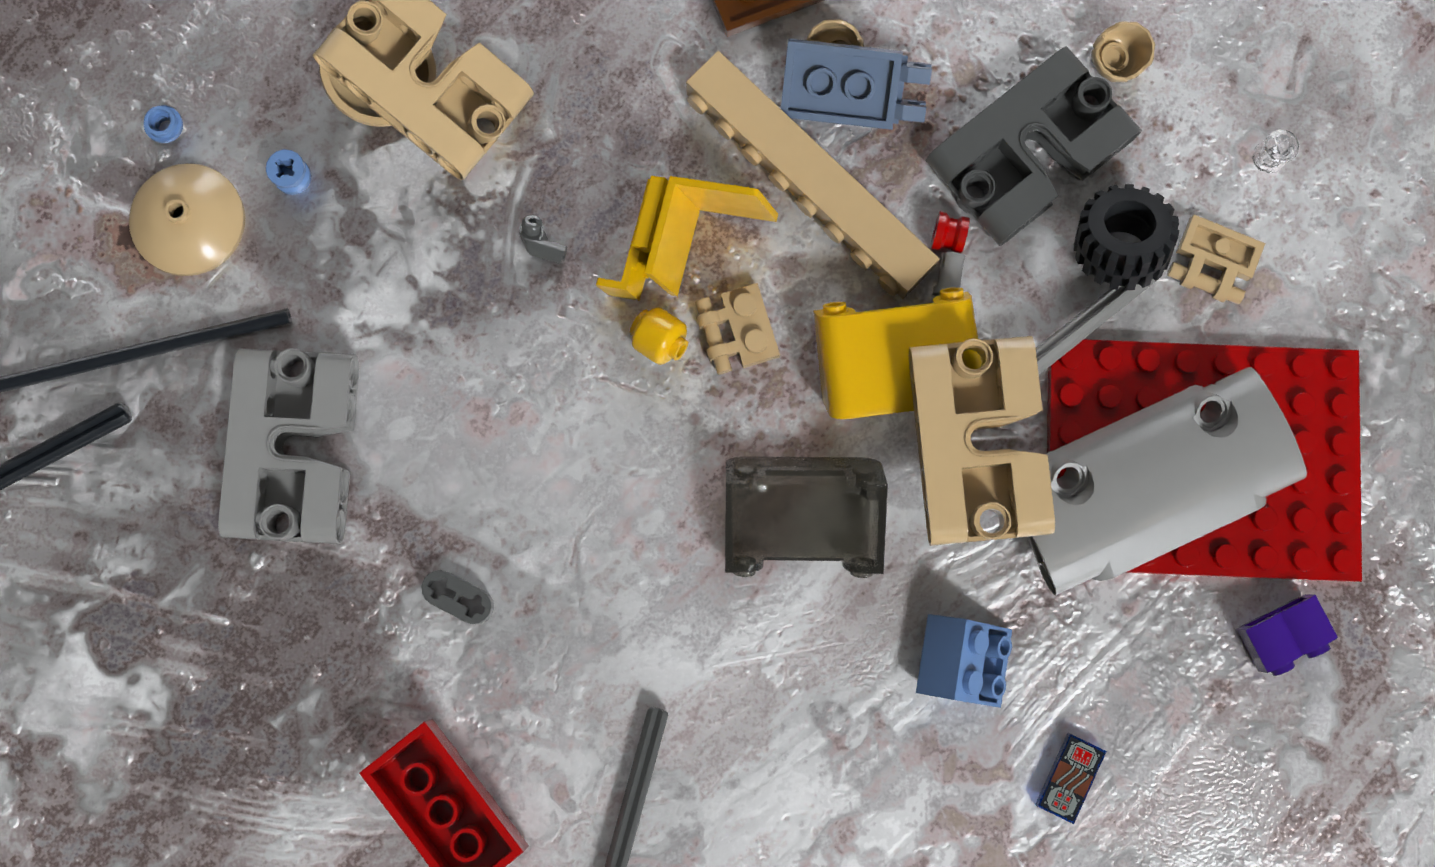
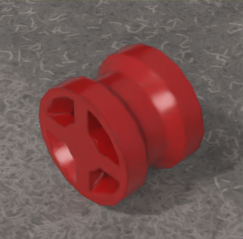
M939 211L930 248L939 250L944 247L951 249L952 252L962 254L968 234L970 218L961 216L955 219L949 217L946 212Z

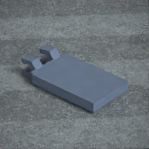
M789 38L781 110L792 119L892 130L893 123L898 124L899 120L924 122L927 108L926 101L902 100L904 82L930 85L932 65L913 61L907 62L908 55H903V51Z

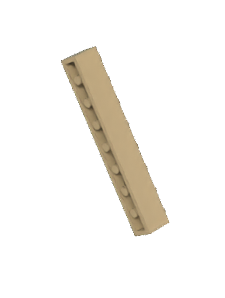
M719 50L686 81L688 95L686 99L691 107L701 115L706 112L715 121L714 127L725 139L730 140L733 138L742 147V154L751 164L755 166L760 164L770 173L768 178L775 187L782 192L787 189L797 199L795 201L796 205L806 216L811 218L814 215L825 225L823 230L831 240L837 244L842 241L852 251L850 253L852 259L865 270L870 268L880 277L878 279L879 284L887 293L892 296L898 294L904 299L935 268L939 258Z

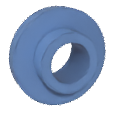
M155 106L144 117V130L153 141L162 144L170 143L180 136L183 130V119L170 106ZM163 121H170L168 128L160 131V124Z

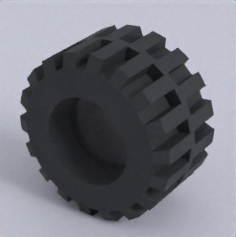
M1125 184L1124 188H1119L1118 185L1109 186L1107 192L1101 189L1094 194L1093 199L1089 198L1084 205V209L1081 211L1074 241L1075 259L1077 264H1083L1082 271L1085 275L1093 274L1095 276L1094 282L1100 285L1103 282L1109 283L1110 289L1118 290L1119 286H1125L1126 291L1135 290L1136 284L1144 288L1151 284L1152 279L1157 281L1163 275L1164 270H1167L1180 231L1178 230V216H1173L1175 209L1171 203H1163L1165 197L1159 193L1155 195L1149 193L1150 188L1144 186L1140 190L1135 189L1134 184ZM1110 233H1129L1141 241L1135 243L1124 242L1116 239Z

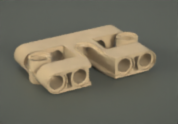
M360 0L350 7L347 16L313 53V58L327 73L454 177L464 180L533 97L534 92L532 88L480 42L449 63L436 80L430 83L423 82L416 76L415 70L428 56L447 14L430 0ZM358 17H366L373 23L374 28L368 31L360 30L355 26L353 20ZM481 118L490 120L495 128L494 133L487 134L482 132L477 126V120Z
M1022 336L991 340L969 339L960 343L909 347V369L929 545L1054 534L1055 515L1048 455L1011 449L980 451L971 443V434L974 430L999 428L1043 411L1033 337ZM973 350L981 356L982 364L979 369H970L964 365L962 361V353L964 351ZM985 510L995 512L999 518V527L994 533L984 531L980 525V516Z

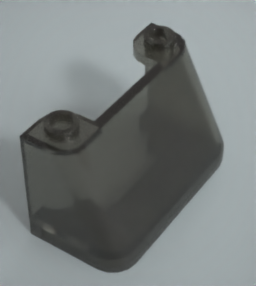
M741 456L728 459L725 469V573H733L740 577H750L755 575L756 571L763 568L764 560L842 561L844 569L848 570L854 577L868 578L873 576V574H884L888 484L881 462L863 457Z

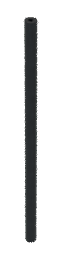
M286 308L1 376L0 393L292 323L289 309Z

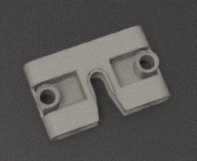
M295 348L285 349L284 351L238 349L233 366L218 519L221 537L340 544L343 541L350 471L306 456L285 455L283 445L292 436L320 437L354 430L359 378V362L356 355L302 352ZM303 360L304 368L302 373L297 377H291V366L295 362ZM286 513L289 517V526L286 531L279 533L276 529V521L280 515Z

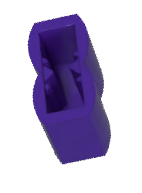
M1315 594L1300 596L1237 628L1258 672H1271L1273 676L1292 670L1295 667L1293 661L1305 654L1308 658H1314L1326 653L1331 649L1329 643L1338 638Z

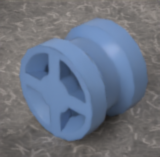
M283 149L276 151L270 156L266 164L268 178L285 194L295 195L302 193L311 182L310 168L298 153L292 150Z

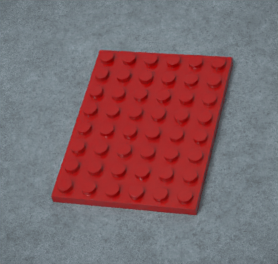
M1083 339L1048 367L1047 453L1177 394L1190 386L1206 387L1210 384L1215 385L1217 381L1247 367H1252L1259 374L1278 403L1302 454L1307 471L1306 478L1266 496L1267 501L1262 508L1125 573L1362 582L1359 350ZM1206 403L1201 407L1200 412L1203 411V409L1206 406ZM1066 468L1059 472L1057 479L1064 475Z

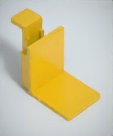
M651 176L646 184L621 281L597 278L596 286L607 295L640 301L645 279L650 277L668 294L678 297L700 211L777 222L778 213L756 188L670 176L669 180L665 177Z

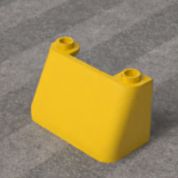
M951 287L941 289L940 295L933 298V303L856 312L852 308H847L845 302H830L823 304V309L813 310L822 401L829 416L835 419H853L914 411L909 369V347L960 343L969 339H978L972 295L968 291L964 292L963 288ZM966 350L962 353V361L966 367L970 369H979L981 367V356L977 352Z

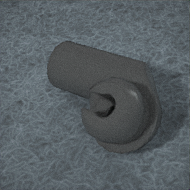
M525 216L520 225L519 233L527 252L534 257L563 264L567 246L548 241L542 226L543 222L538 216Z

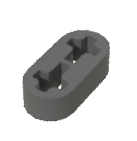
M442 570L429 573L423 580L421 588L425 600L439 609L470 624H482L491 617L494 610L491 596L473 584ZM445 577L447 579L446 587L456 592L454 598L440 595L436 599L434 597L436 591L431 585L433 581L441 582ZM479 595L482 597L480 604L485 607L483 614L475 613L473 617H470L468 615L470 608L460 603L462 596L475 600Z

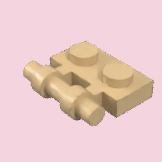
M1193 215L1189 218L1176 253L1190 258L1189 263L1186 267L1173 262L1167 276L1179 280V284L1188 289L1196 287L1211 293L1212 298L1220 302L1228 300L1239 305L1246 291L1233 286L1235 278L1238 277L1245 281L1253 278L1266 243ZM1203 264L1222 271L1219 280L1200 273Z
M758 283L721 293L724 309L713 310L709 297L695 302L699 313L696 320L699 329H704L709 345L706 352L709 361H714L718 375L732 371L728 357L739 354L743 368L780 358L779 349ZM729 322L734 341L724 343L718 325Z

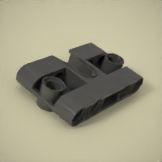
M1065 46L936 147L926 158V162L955 194L959 208L966 213L972 214L999 246H1002L1053 205L1052 201L1059 196L1042 164L1027 148L1025 141L1033 140L1039 143L1054 161L1084 181L1129 145L1142 130L1123 108L1112 99V88L1109 83L1102 78L1092 77L1089 74V70ZM1083 96H1094L1099 105L1088 104ZM977 186L984 192V197L974 198L968 194L966 188Z

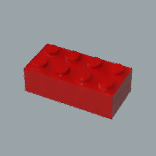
M433 719L421 723L359 773L429 867H506L529 847L528 843Z

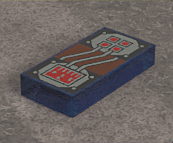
M1067 733L1035 806L1074 824L1107 751Z

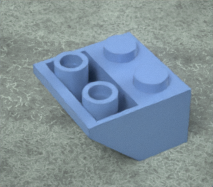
M928 614L916 693L1001 708L1002 697L1006 690L1005 677L1008 657L1012 650V629L968 619Z

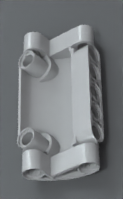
M1247 367L1217 381L1215 385L1210 384L1206 387L1190 386L1177 394L1046 453L1048 455L1055 532L1050 535L1028 536L1042 577L1049 590L1056 596L1090 579L1103 581L1115 578L1259 510L1266 504V496L1306 478V467L1293 432L1278 403L1259 374L1252 367ZM1206 403L1205 408L1200 412L1201 407ZM1066 468L1064 475L1057 479L1059 472Z

